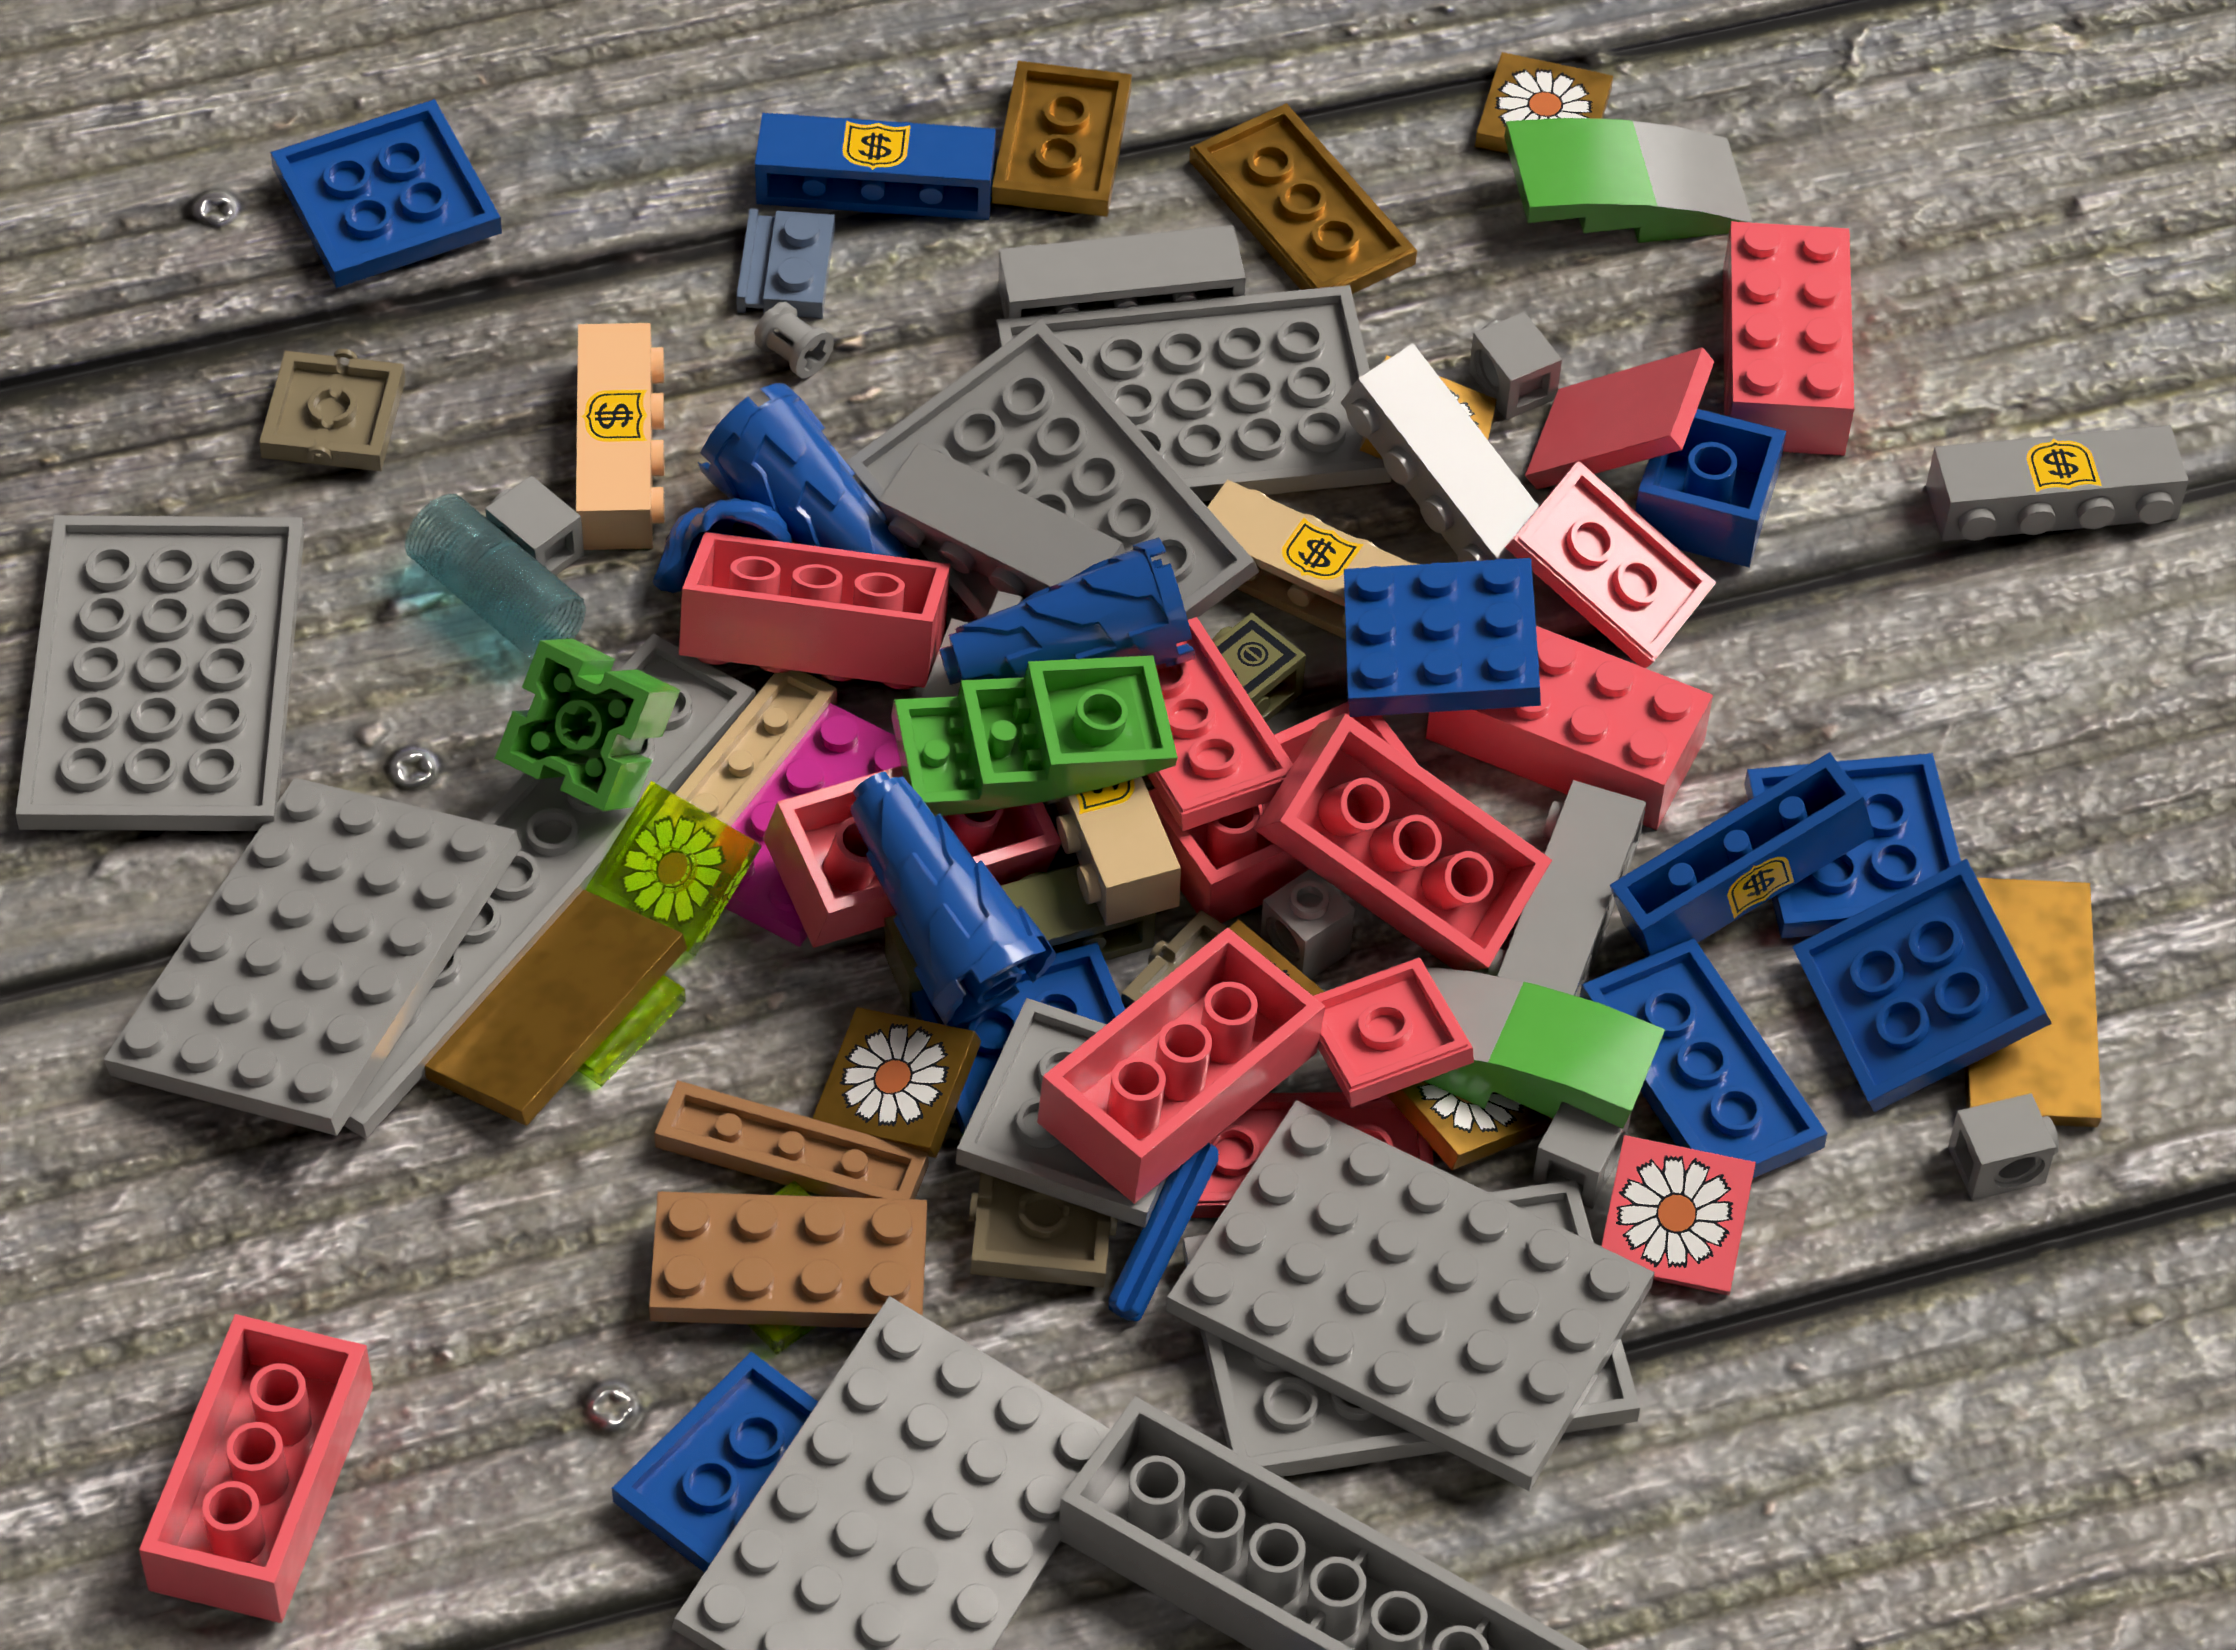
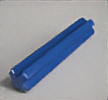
M1207 1143L1168 1176L1148 1223L1142 1229L1108 1298L1109 1310L1117 1316L1133 1322L1142 1319L1218 1162V1149L1211 1143Z

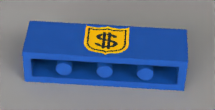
M762 113L755 159L756 204L989 220L992 184L995 174L996 129Z
M1830 752L1611 883L1610 888L1622 923L1647 957L1693 938L1697 943L1874 837L1864 796Z

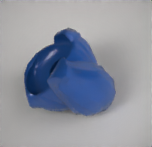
M738 498L726 501L720 499L710 503L705 508H693L677 519L669 535L666 537L664 552L652 583L661 591L671 593L682 591L704 532L791 543V535L787 531V523L777 512L773 511L772 507Z

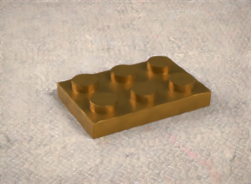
M1018 61L992 184V203L1108 217L1130 100L1132 74Z

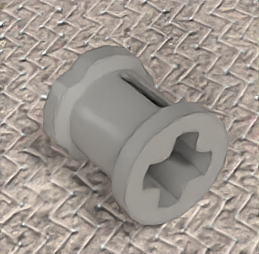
M779 302L773 308L767 310L759 320L754 332L755 345L764 352L774 351L790 362L791 371L800 378H809L816 374L829 359L834 345L833 335L823 328L813 329L797 317V310L787 302Z

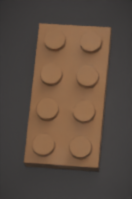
M658 1191L649 1301L650 1321L868 1328L889 1296L923 1316L927 1200Z

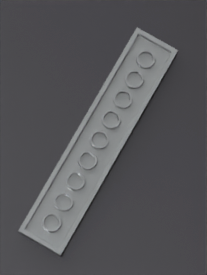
M654 633L647 639L620 670L638 669L680 689V693L663 736L645 739L640 751L641 755L653 760L635 807L602 811L560 791L564 777L536 779L524 773L480 822L516 830L521 848L343 1126L364 1139L369 1137L426 1073L425 1065L574 899L583 890L589 891L631 845L634 841L633 838L638 837L637 834H640V830H643L644 826L647 827L754 699L755 690L717 668L701 662L698 658L680 656L679 647Z

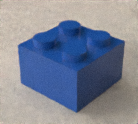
M1697 409L1683 449L1648 460L1638 490L1635 511L1679 550L1750 568L1778 478L1786 431Z

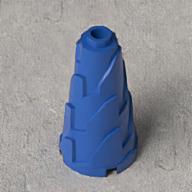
M775 383L760 388L770 400L759 407L747 396L718 423L709 435L700 453L710 463L701 464L698 462L701 472L730 499L738 498L772 507L773 511L777 512L787 523V531L798 544L912 559L902 543L889 532L888 526L885 523L887 521L885 514L853 478L855 472L822 433L825 427L805 402L786 384Z
M1158 537L1133 545V550L1098 562L1066 581L1033 593L1017 605L955 628L956 633L948 635L950 646L939 649L949 685L960 683L961 680L1022 678L1025 675L1028 661L1153 655L1155 665L1166 663V666L1170 667L1194 660L1195 650L1192 646L1188 644L1176 645L1177 643L1191 640L1192 635L1171 563L1163 565L1161 559L1151 560V557L1166 552L1161 539Z
M879 772L861 782L854 789L853 794L856 800L851 805L850 811L860 835L869 850L866 853L867 860L897 914L893 920L918 965L914 968V971L944 1025L947 1026L949 1021L952 1022L953 1026L971 1021L1018 995L1020 991L1015 984L1022 978L1020 971L1023 969L1034 983L1051 966L1056 957L1055 951L1021 905L1018 908L1014 905L983 861L980 860L976 863L942 815L939 813L934 816L924 800L903 776L890 778L886 772Z

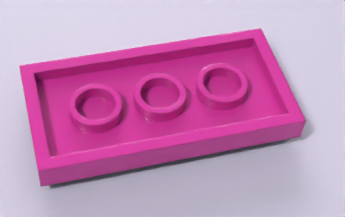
M830 703L715 845L714 848L724 847L723 852L727 856L725 860H728V862L722 866L714 867L727 873L724 876L726 879L724 880L725 884L722 885L725 887L724 889H710L717 899L714 903L800 947L808 937L763 839L778 801L901 766L895 735Z

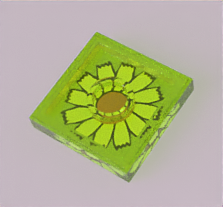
M651 781L585 890L683 933L687 945L686 952L696 956L762 846L748 836Z

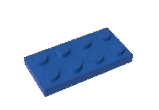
M1694 938L1581 985V998L1601 1003L1665 1029L1640 1091L1677 1146L1756 1162L1753 1178L1825 1147L1828 1133Z

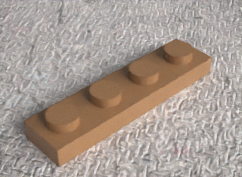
M678 1080L654 1133L655 1148L826 1197L915 1199L929 1166V1155L927 1152Z

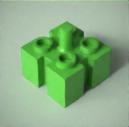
M572 638L540 640L522 685L523 689L535 694L529 710L512 711L494 759L536 779L564 777L560 791L602 811L635 807L653 760L641 755L640 751L645 739L663 736L680 689L638 669L611 671L615 661L614 658Z

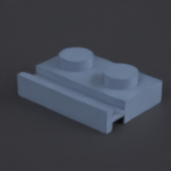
M749 209L736 296L737 313H746L747 307L763 308L765 313L777 303L787 302L797 310V317L823 319L835 233V215L776 211L775 216L759 215L758 209Z

